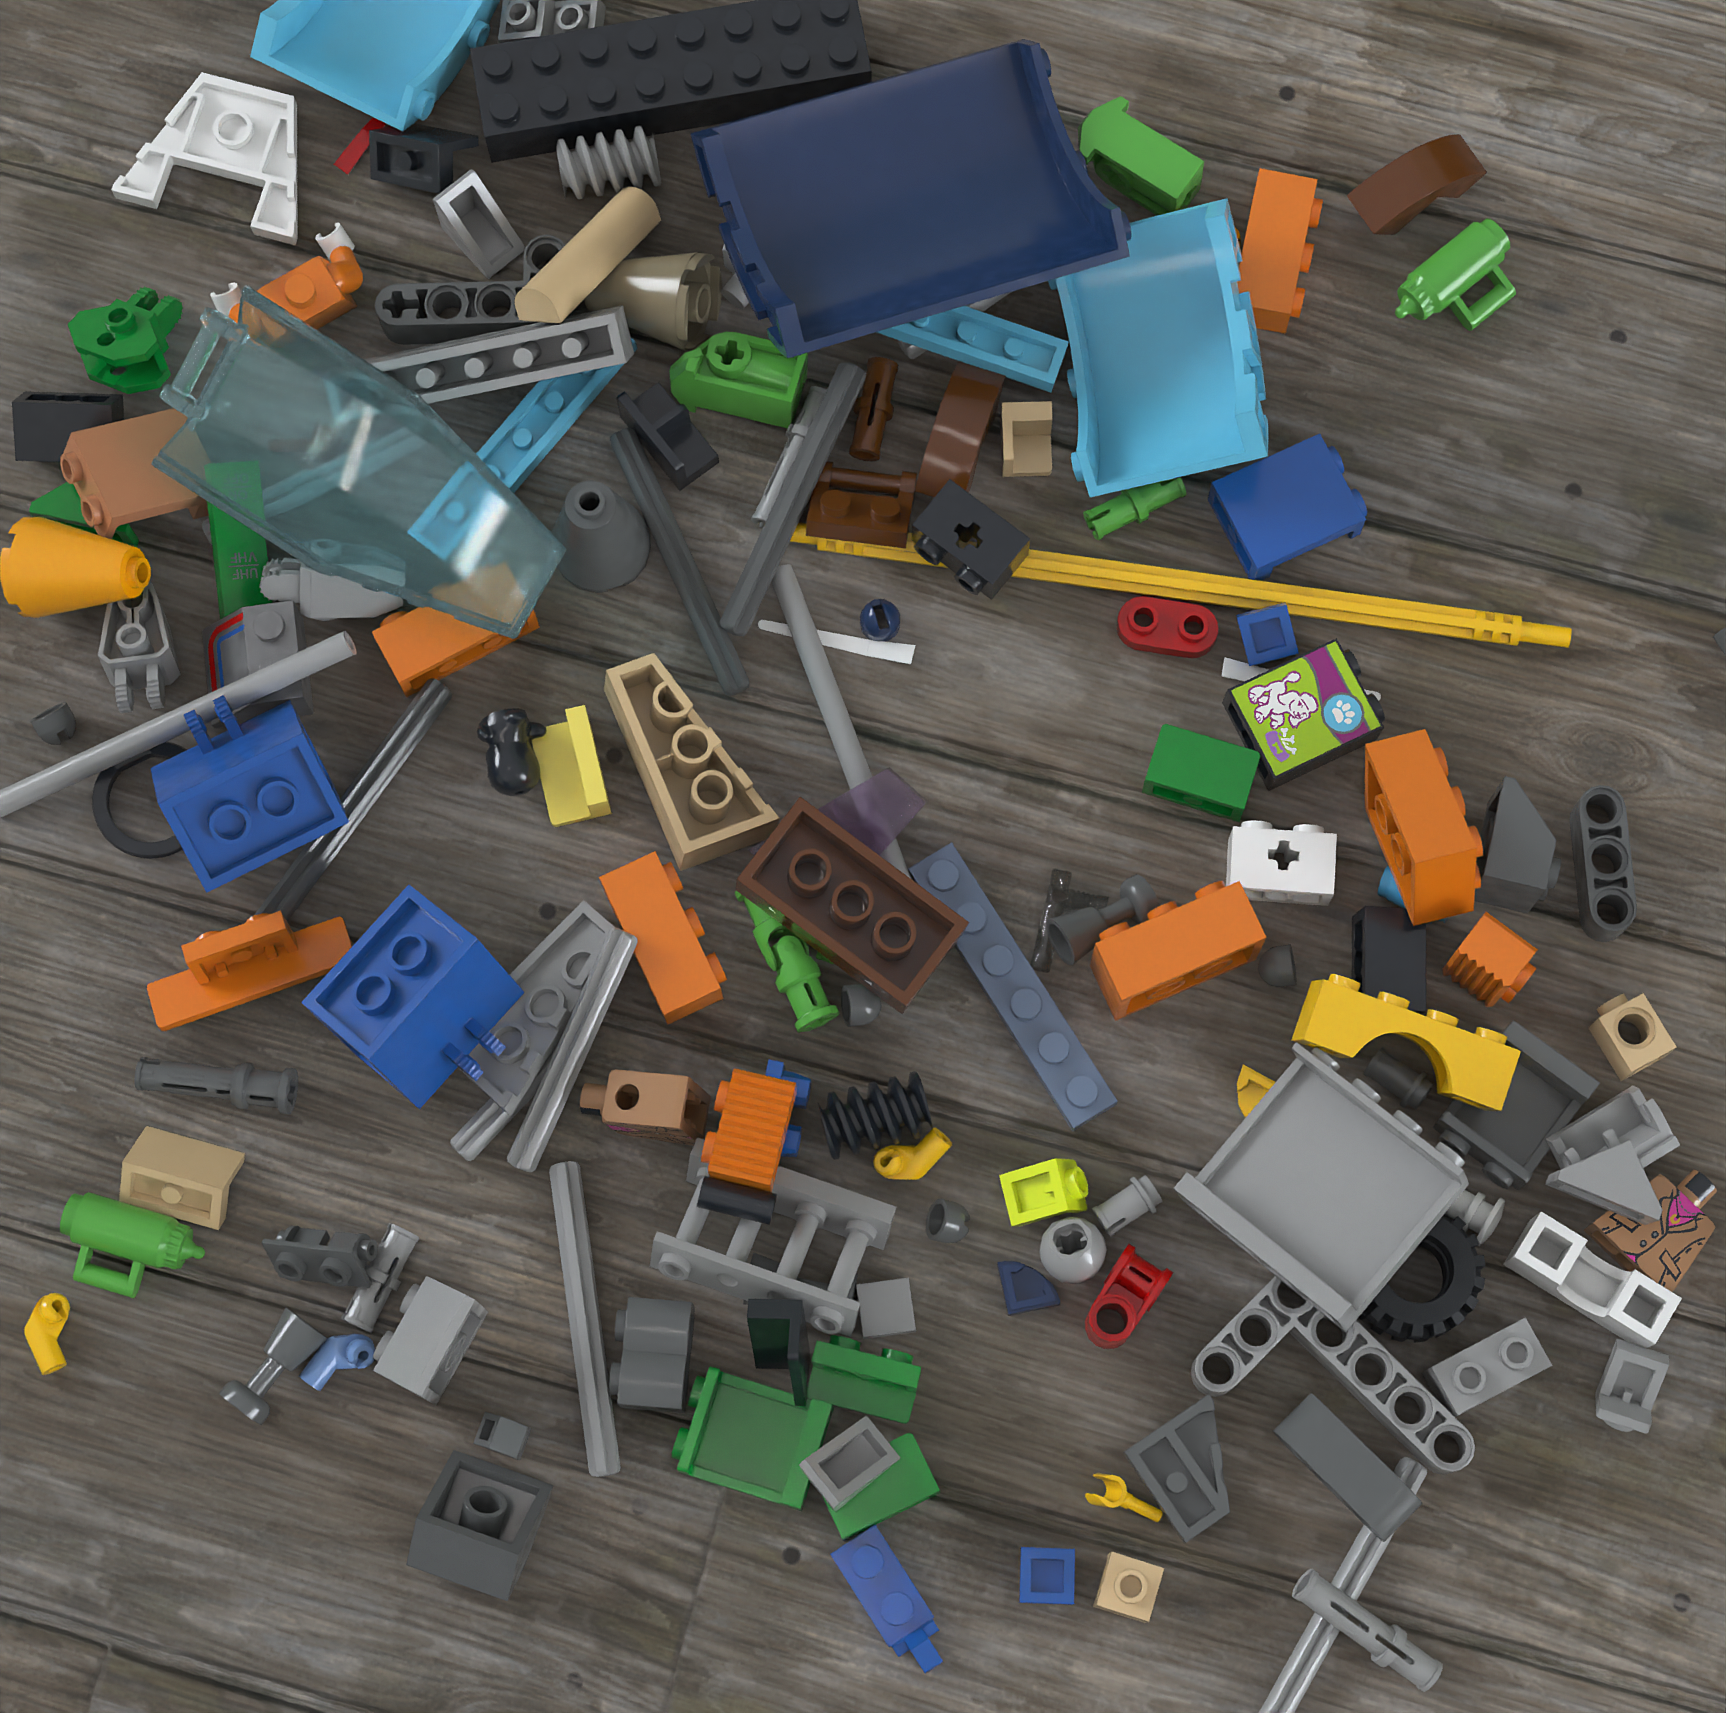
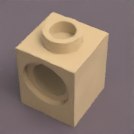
M1623 993L1604 1003L1596 1009L1601 1017L1589 1027L1590 1032L1620 1081L1663 1059L1677 1048L1644 993L1628 1001ZM1619 1022H1630L1638 1028L1641 1035L1640 1044H1629L1620 1037L1618 1032Z
M1110 1552L1106 1559L1093 1607L1139 1622H1149L1164 1568Z

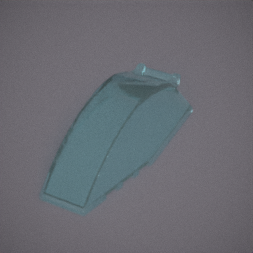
M245 285L241 292L238 324L223 313L206 307L199 319L203 326L172 385L165 384L159 395L161 400L188 418L185 424L160 450L158 456L154 457L151 465L318 573L330 577L338 576L362 584V587L374 592L383 591L406 599L412 605L421 608L430 607L453 615L454 619L512 639L517 638L567 551L532 510L419 394L248 285ZM220 336L229 341L199 398L196 400L190 393Z

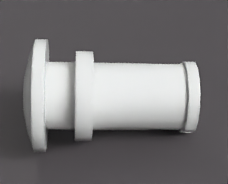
M1464 1190L1445 1215L1453 1220L1458 1216L1466 1223L1462 1228L1465 1232L1469 1228L1478 1233L1477 1239L1480 1243L1478 1246H1480L1491 1236L1502 1217L1505 1200L1499 1198L1495 1206L1484 1201L1486 1195L1478 1192L1475 1196Z

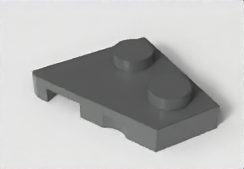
M1210 1394L1123 1452L1184 1544L1230 1513L1227 1486L1224 1482L1221 1445L1218 1441L1214 1414L1215 1404Z

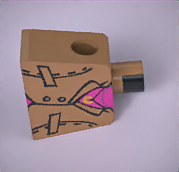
M615 1069L611 1070L607 1085L584 1084L580 1096V1111L582 1114L602 1116V1122L618 1134L694 1146L697 1137L704 1139L711 1096L689 1076Z
M1692 1170L1677 1187L1661 1174L1649 1181L1663 1210L1659 1221L1644 1225L1608 1210L1590 1223L1584 1231L1625 1271L1631 1272L1635 1269L1673 1292L1715 1229L1714 1223L1700 1209L1717 1192V1189L1706 1176L1697 1170Z

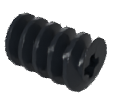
M916 1071L910 1072L907 1089H904L899 1080L894 1076L889 1078L887 1094H884L877 1083L873 1081L868 1084L867 1099H863L858 1090L853 1086L848 1089L846 1104L841 1102L834 1091L828 1093L826 1109H822L818 1103L829 1152L834 1160L840 1158L842 1142H846L853 1154L857 1155L860 1154L863 1137H866L873 1148L877 1150L880 1149L883 1132H887L894 1144L897 1145L901 1144L903 1127H907L916 1140L921 1139L923 1122H928L933 1129L922 1081Z

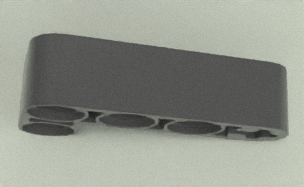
M547 234L530 240L524 251L523 281L389 285L380 291L375 301L376 314L383 332L389 340L397 344H438L539 323L519 320L515 308V297L540 271L537 267L542 262L551 260L565 244L556 236ZM504 306L510 309L503 317L494 318L488 316L489 312L495 307ZM454 307L461 310L458 315L450 319L439 317L441 312L447 308ZM424 309L426 310L427 318L424 316ZM399 311H402V317H401V318H398V317H399Z

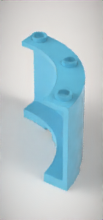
M278 0L260 13L250 57L390 126L404 131L418 119L422 121L427 119L435 102L452 83L471 54L470 48L484 46L490 32L489 22L500 0Z
M1228 198L1131 222L1132 237L1130 241H1127L1130 257L1048 281L1052 290L1058 289L1073 361V368L1067 370V378L1071 394L1074 399L1077 398L1078 442L1076 452L1071 453V462L1076 480L1078 482L1085 481L1089 497L1268 457V420L1266 415H1263L1260 401L1266 400L1261 354L1250 292L1239 293L1237 281H1242L1238 262L1243 260Z

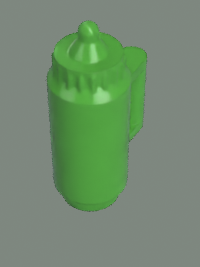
M1488 218L1480 223H1471L1409 273L1407 280L1397 290L1401 304L1396 308L1395 316L1397 318H1404L1410 314L1418 320H1425L1433 313H1440L1449 306L1467 330L1472 331L1516 295L1515 288L1498 266L1504 261L1505 253L1510 249V241L1504 230L1495 221ZM1487 275L1495 287L1468 308L1460 296Z
M87 1192L84 1196L76 1193L72 1194L62 1213L60 1233L70 1236L72 1243L81 1245L73 1280L133 1299L139 1291L146 1265L155 1268L169 1267L180 1269L186 1259L192 1257L201 1259L205 1255L204 1248L197 1246L193 1242V1229L188 1225L179 1223L175 1217L95 1193ZM94 1249L132 1260L133 1264L130 1275L91 1264Z

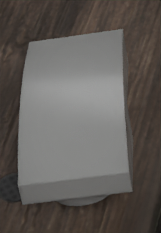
M503 0L498 41L506 43L604 26L606 6L601 0Z

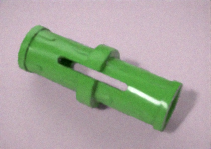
M1181 477L1176 480L1173 478L1121 491L1120 495L1090 510L1084 511V519L1089 530L1095 528L1092 535L1099 541L1104 536L1133 521L1140 524L1148 520L1149 513L1178 498L1185 497L1187 495L1186 488Z

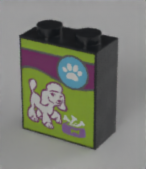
M1337 638L1228 689L1222 704L1245 748L1260 753L1257 771L1268 791L1359 749L1367 743L1377 740L1384 729L1382 722L1385 721V715L1381 704L1374 694H1366L1358 679L1361 677V669L1357 659L1349 649L1343 651Z

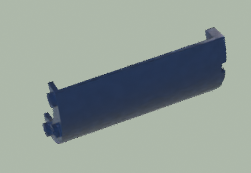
M1026 39L1018 40L690 133L708 198L717 197L719 207H722L727 221L719 224L718 228L738 280L757 319L768 318L773 327L767 328L768 337L786 358L1130 257L1127 241L1131 240L1132 233L1128 217L1120 210L1119 206L1113 204L1100 192L1088 175L1083 154L1080 150H1074L1048 78L1051 77L1050 60L1045 49L1040 47V43Z

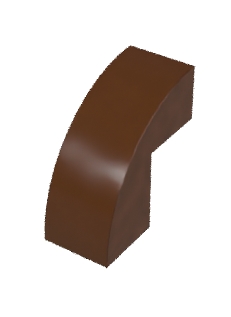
M1460 134L1448 135L1420 145L1393 160L1358 185L1347 197L1373 234L1395 235L1437 197L1459 198L1480 180L1487 171Z
M958 361L944 393L930 434L915 492L935 497L947 481L951 479L969 493L981 446L996 416L1005 375Z

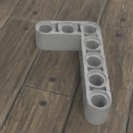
M1276 1276L1207 1344L1192 1363L1190 1374L1197 1390L1205 1395L1210 1394L1212 1397L1222 1396L1231 1391L1289 1332L1427 1469L1442 1475L1454 1473L1467 1466L1474 1457L1475 1444L1468 1429L1359 1322L1355 1321L1347 1332L1341 1329L1343 1336L1339 1346H1325L1317 1338L1316 1326L1319 1321L1329 1319L1305 1299L1300 1308H1287L1281 1304L1277 1296V1289L1279 1284L1284 1282ZM1254 1319L1265 1326L1267 1341L1264 1345L1255 1347L1244 1342L1240 1334V1326L1243 1321ZM1215 1356L1225 1360L1231 1372L1228 1382L1218 1385L1208 1381L1202 1369L1205 1359ZM1366 1357L1377 1362L1381 1370V1378L1377 1385H1366L1358 1379L1355 1373V1365L1359 1358ZM1398 1396H1409L1419 1405L1420 1416L1415 1424H1406L1396 1416L1394 1405ZM1439 1434L1449 1435L1458 1443L1459 1455L1454 1463L1443 1462L1435 1454L1434 1441Z

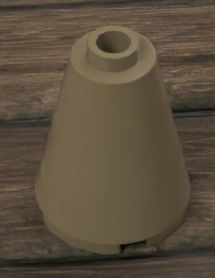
M702 252L623 259L584 299L585 305L591 312L623 305L629 328L689 352L699 347L712 336L704 334L708 320L718 321L722 297L720 267L710 265V261L715 259L713 254Z

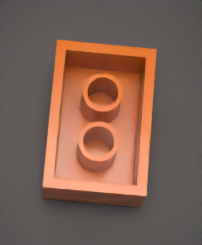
M1426 729L1365 744V810L1413 926L1474 911L1475 889L1481 888V876L1476 863L1477 857L1483 856L1480 834L1476 826L1468 827L1464 818L1466 811L1462 793L1458 786H1450L1447 780L1448 765L1445 754L1441 747L1433 748Z
M1223 881L1214 882L1198 890L1195 893L1196 900L1180 907L1177 906L1175 901L1165 903L1151 910L1147 914L1149 920L1130 928L1128 922H1123L1099 934L1101 941L1095 943L1090 967L1115 1021L1257 959L1267 937L1240 881L1225 886Z

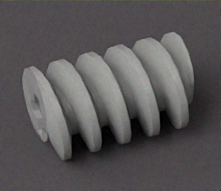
M641 126L634 128L631 142L627 140L621 129L615 131L613 145L608 144L602 132L596 133L594 148L588 146L583 135L577 136L575 150L572 152L569 150L564 139H558L556 150L565 198L567 188L571 187L578 200L584 199L587 184L591 185L598 197L603 196L606 181H610L615 192L618 193L623 189L625 178L629 177L634 187L642 189L644 174L649 175L655 187L661 186L653 132L652 138L648 139Z

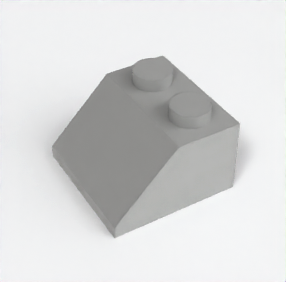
M426 1276L421 1286L416 1283L413 1284L405 1295L399 1310L405 1315L395 1333L388 1330L378 1343L373 1355V1359L377 1360L378 1363L373 1371L430 1403L437 1405L488 1311L475 1299Z

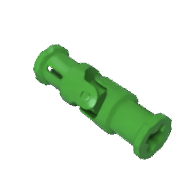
M735 891L737 900L745 903L755 925L752 933L766 963L772 971H776L778 974L775 984L779 993L786 994L797 1017V1021L794 1024L797 1032L813 1030L836 1018L840 1014L836 1005H830L818 979L822 975L817 962L809 956L808 944L745 896ZM780 938L778 943L772 947L769 946L768 942Z

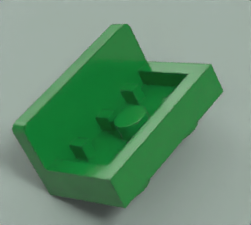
M830 1335L829 1343L816 1341L811 1360L813 1367L807 1387L808 1399L812 1400V1398L831 1403L836 1407L902 1424L909 1422L922 1368L912 1365L913 1355L887 1348H882L881 1356L861 1352V1342L837 1335Z

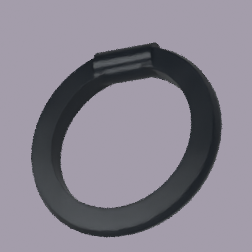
M166 741L99 772L93 788L92 809L98 828L114 847L131 856L147 859L162 858L183 850L175 835L158 842H142L126 836L118 829L112 819L109 798L113 784L122 771L152 757L170 759L187 749Z

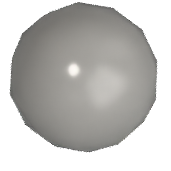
M1066 1217L1053 1222L1042 1236L1039 1254L1042 1265L1051 1276L1062 1283L1080 1284L1094 1278L1103 1267L1107 1248L1103 1235L1094 1224L1084 1218Z

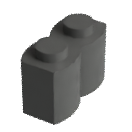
M628 1297L627 1309H618L615 1322V1341L623 1342L621 1363H612L609 1393L610 1395H618L617 1404L621 1408L685 1413L695 1319V1306L692 1302Z

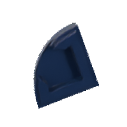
M997 1262L1008 1316L1060 1305V1299L1053 1284L1040 1272L1020 1262Z

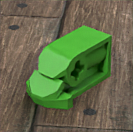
M1121 96L1091 110L1078 126L1079 150L1085 158L1086 165L1093 161L1095 173L1106 184L1157 216L1188 207L1201 189L1204 168L1203 160L1128 115L1126 111L1128 110L1129 101Z
M722 332L711 336L696 349L684 353L671 365L669 370L671 393L680 404H684L689 412L695 413L697 407L788 428L790 424H793L807 379L808 353L786 358L771 340L738 332Z

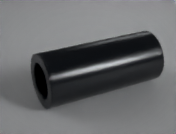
M704 1176L697 1207L770 1225L777 1194Z

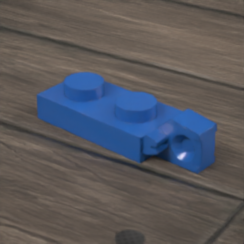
M876 1524L830 1554L888 1647L892 1646L898 1657L910 1650L924 1673H928L943 1662L928 1638L939 1631L933 1621L934 1616Z

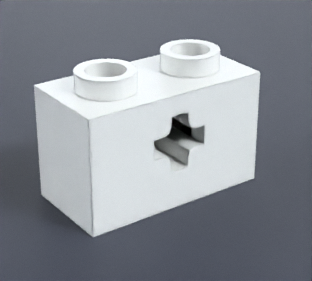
M1245 821L1241 824V827L1233 826L1228 839L1226 886L1240 881L1248 899L1253 901L1328 906L1334 895L1337 834L1324 833L1323 827L1310 824L1296 825L1293 827V831L1272 829V824L1265 821ZM1275 853L1284 854L1285 862L1289 863L1286 870L1278 869L1277 861L1273 860Z

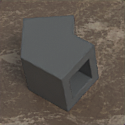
M485 1412L473 1444L520 1461L532 1429L502 1416Z

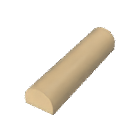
M626 187L619 191L516 294L515 308L519 320L561 324L659 224L661 218L654 200L646 192L636 187Z

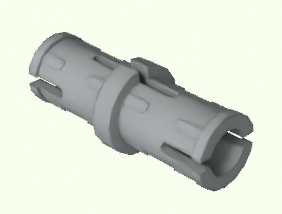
M391 1223L388 1224V1229L378 1246L376 1258L364 1267L372 1285L370 1288L358 1287L345 1313L341 1316V1319L372 1333L373 1327L391 1291H398L402 1282L397 1279L416 1242L420 1238Z

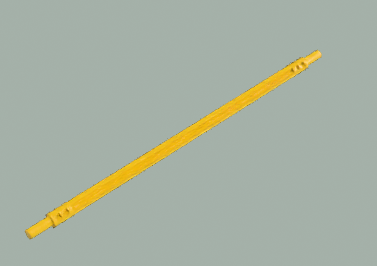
M798 523L790 542L817 545V550L948 568L941 562L938 565H933L920 556L914 548L916 543L912 541V533H908L905 549L806 536L807 523ZM959 539V548L964 549L969 544L976 547L977 542L975 541L965 543ZM1029 549V555L1011 576L1257 610L1286 602L1289 615L1513 646H1517L1519 641L1568 648L1572 629L1569 627L1522 621V616L1034 549Z

